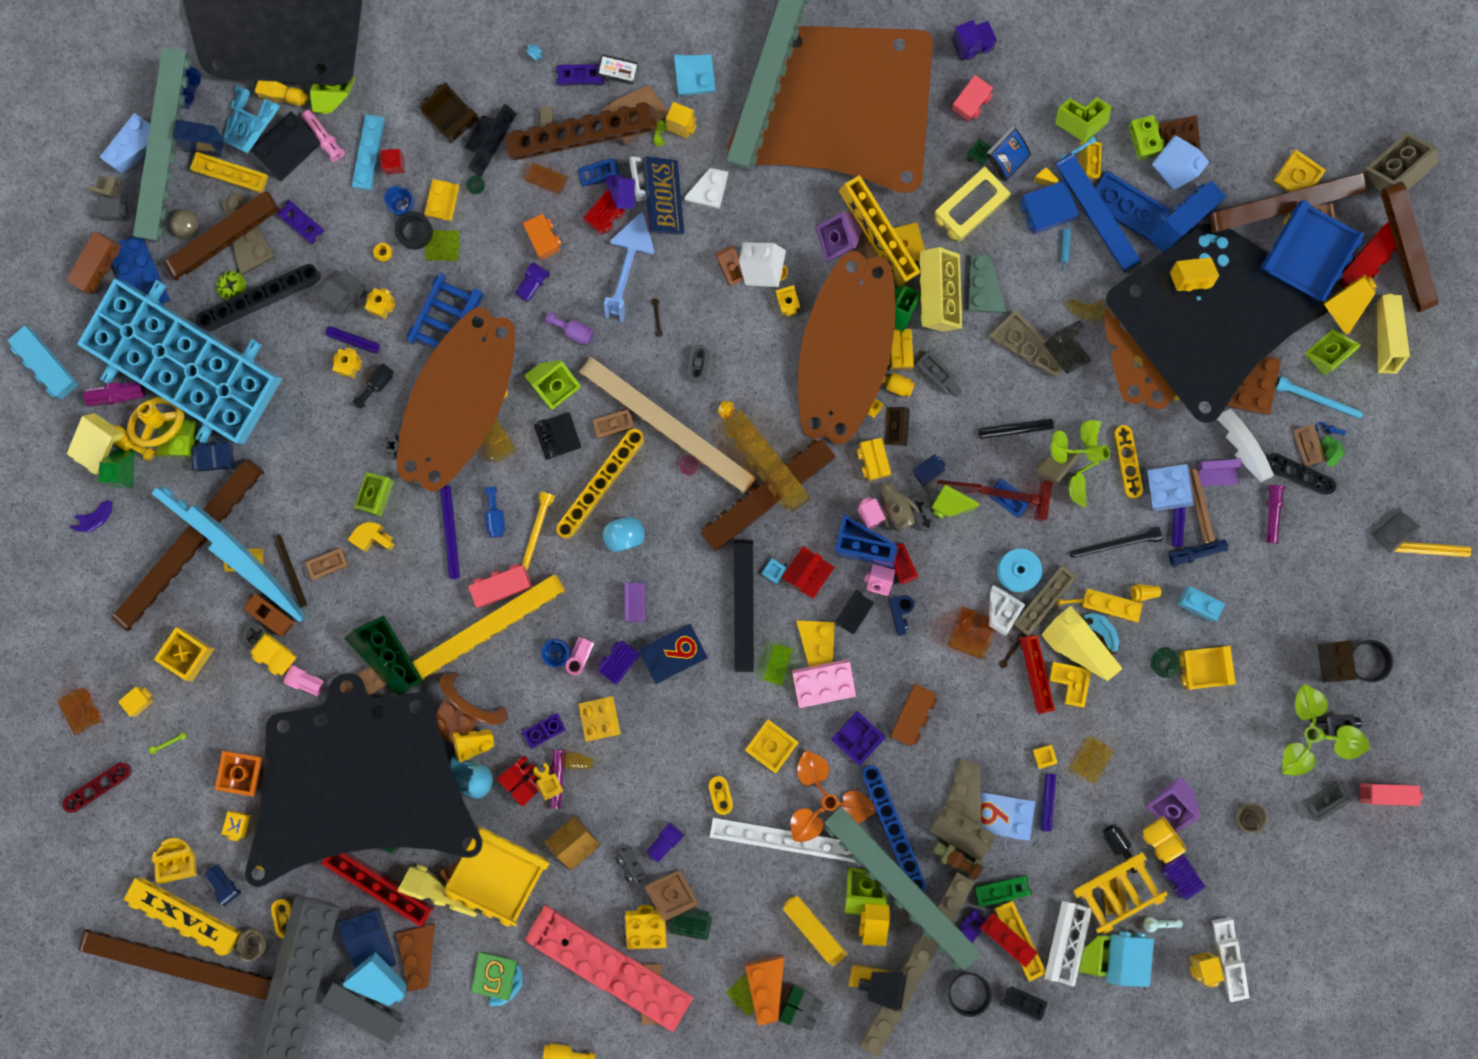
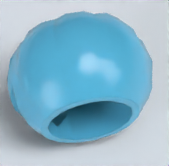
M634 517L614 520L604 527L602 533L603 541L606 547L614 553L642 545L645 539V528L642 522Z

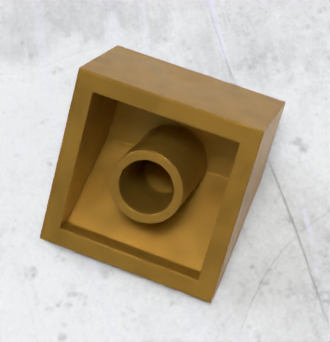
M577 815L544 842L553 854L570 870H573L601 846Z

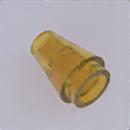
M573 751L571 753L566 752L564 768H569V770L592 769L593 758Z

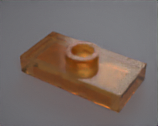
M532 162L525 178L527 182L561 195L568 179L566 175Z

